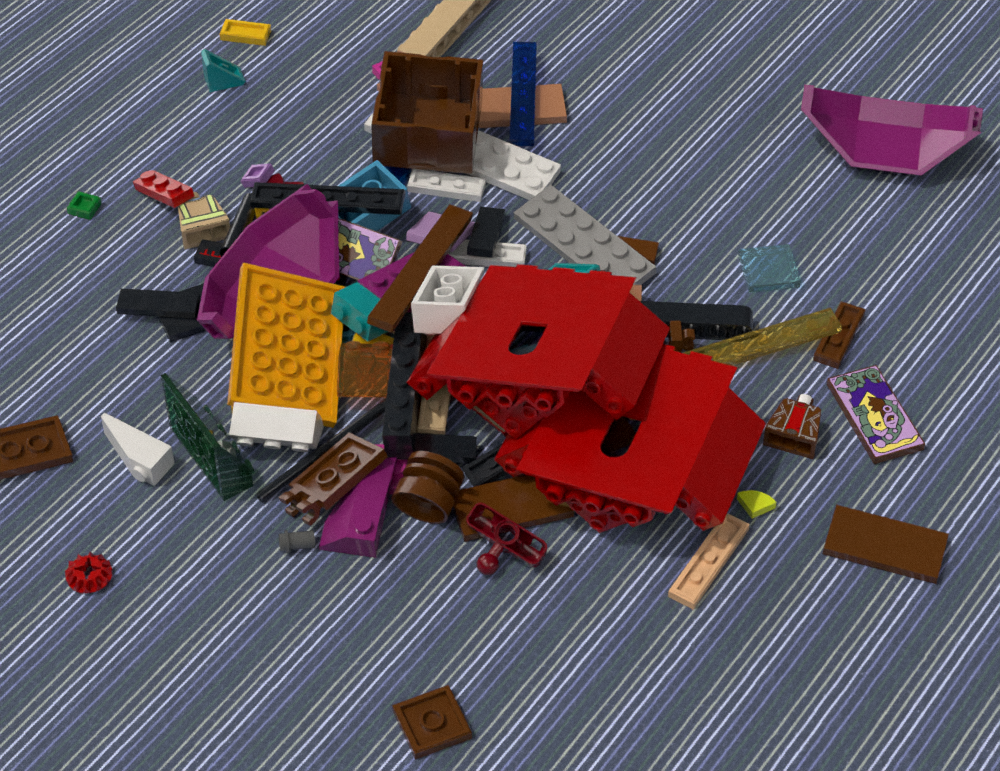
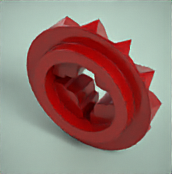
M90 551L86 556L78 554L76 560L69 561L68 568L65 570L66 582L71 589L79 593L97 592L104 588L111 580L112 567L110 561L106 560L102 553L94 555ZM91 566L93 571L90 572L88 579H86L84 572Z

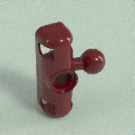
M476 503L466 518L469 529L475 530L480 536L493 543L489 552L481 554L476 562L478 571L483 575H492L498 570V558L502 552L509 553L533 568L543 561L547 553V544L544 540L485 503ZM485 509L494 514L492 521L482 515ZM509 531L515 537L510 541H503L499 538V535L502 532ZM533 539L542 544L540 551L531 546Z

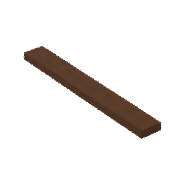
M449 204L368 315L367 324L389 332L394 331L411 307V303L432 266H440L471 222L473 212Z

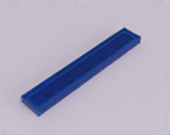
M513 42L509 143L515 146H534L537 42Z

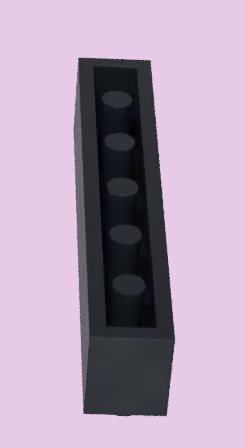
M406 312L394 332L382 431L387 458L409 457L415 451L420 394L406 382L425 352L427 335L424 333H414L412 312Z

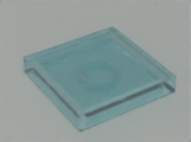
M789 244L739 249L738 257L749 293L800 288L801 280Z

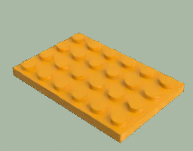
M248 263L242 264L239 275L227 405L234 406V402L315 410L321 416L323 426L334 428L337 423L343 323L331 314L334 293L345 288L344 286Z

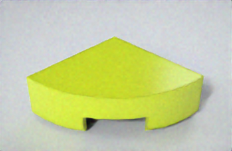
M747 490L737 493V500L751 519L776 508L777 502L763 492Z

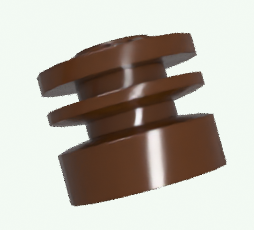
M428 451L413 452L409 456L407 465L402 472L404 477L400 478L392 495L393 504L400 511L416 520L430 524L445 523L454 505L453 498L459 493V487L464 481V472L457 464L439 454Z

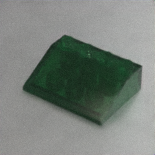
M167 373L162 374L161 381L170 429L223 501L253 487L252 474H254V468L247 458H242L235 441H229L223 425L220 422L216 424L207 405L203 406L195 395Z

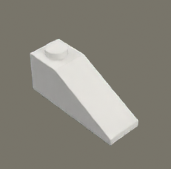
M106 413L101 416L106 437L133 477L140 482L145 481L155 486L174 465L172 447Z

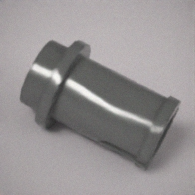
M284 530V533L279 534L280 551L289 553L290 550L315 548L314 531L288 533L287 530Z

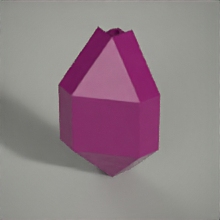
M804 84L801 105L802 113L850 167L916 176L923 175L981 133L980 128L983 108H977L974 105L963 107L922 104L859 96L815 88L814 85Z
M306 184L247 225L204 280L197 321L214 339L234 338L239 275L243 263L332 284L336 282L339 278L338 200L327 202L326 197L320 191L311 189Z

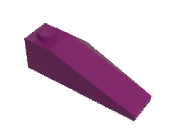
M386 458L339 499L325 521L319 550L376 558L397 458Z

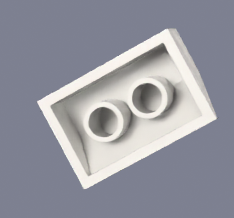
M432 266L411 303L414 333H424L426 335L441 334L465 311L484 274V267Z
M234 402L229 435L233 440L237 441L236 444L241 446H253V443H263L264 447L269 449H280L282 445L291 446L293 451L308 452V448H317L324 426L321 416L315 410Z

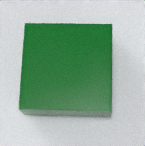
M78 191L67 206V213L91 220L102 204L101 197Z

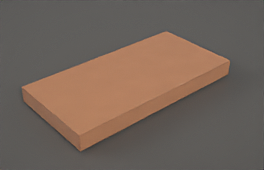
M561 84L483 89L479 128L567 123Z

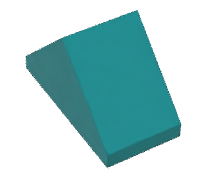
M206 49L201 51L204 78L209 92L242 86L246 82L239 66Z

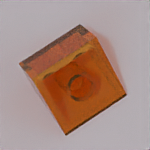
M358 341L341 343L338 358L337 397L387 398L393 344H388L384 341H378L373 344H363Z

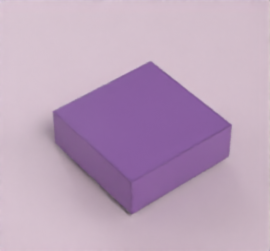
M272 164L251 165L241 179V183L244 188L254 187L255 182L266 183L275 169Z

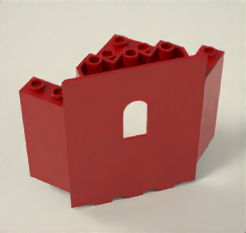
M517 264L516 267L490 265L473 293L465 311L441 334L434 335L406 383L426 400L430 399L447 384L448 392L465 407L471 410L476 405L515 439L519 438L544 416L548 418L565 403L570 391H584L612 417L618 420L636 405L670 327L630 293L637 277L612 275V272L590 270L589 273L575 272V269L554 267L553 270H545L533 265ZM522 325L546 327L536 348L532 352L517 355L509 351Z
M663 344L636 405L623 415L624 417L642 421L628 451L624 455L609 457L601 451V444L614 417L584 391L580 390L579 392L570 391L565 403L548 418L544 416L519 438L515 439L508 433L494 460L503 467L505 472L513 477L521 474L535 477L536 488L545 495L547 500L556 506L566 502L573 511L577 512L599 533L628 523L631 527H636L651 521L656 511L664 514L672 513L674 506L679 508L696 526L704 531L723 524L766 423L729 388L738 367L712 361L713 356L691 351L689 355L675 351L674 346Z

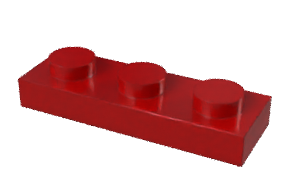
M154 170L142 173L140 178L133 181L136 191L173 208L195 196L192 187Z

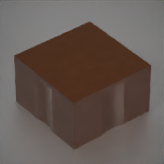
M384 51L380 72V91L375 100L371 123L373 162L378 160L383 166L472 174L483 98V59L429 57L421 54Z

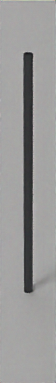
M386 398L257 492L258 500L262 503L297 478L348 433L355 435L385 413Z

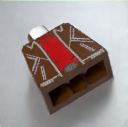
M801 394L798 396L797 401L788 398L783 399L766 424L763 445L814 459L821 409L812 406L814 403L813 398L807 394Z

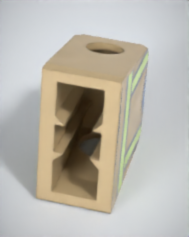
M194 192L195 196L178 206L185 250L198 247L202 239L215 242L225 239L230 228L229 218L214 196L200 197L197 192Z

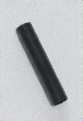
M247 193L243 196L219 251L221 257L247 225L253 221L255 208H251L250 205L252 193Z

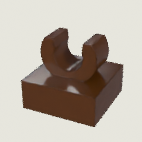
M670 321L669 345L674 346L675 351L680 353L682 349L693 350L694 330H681V321Z

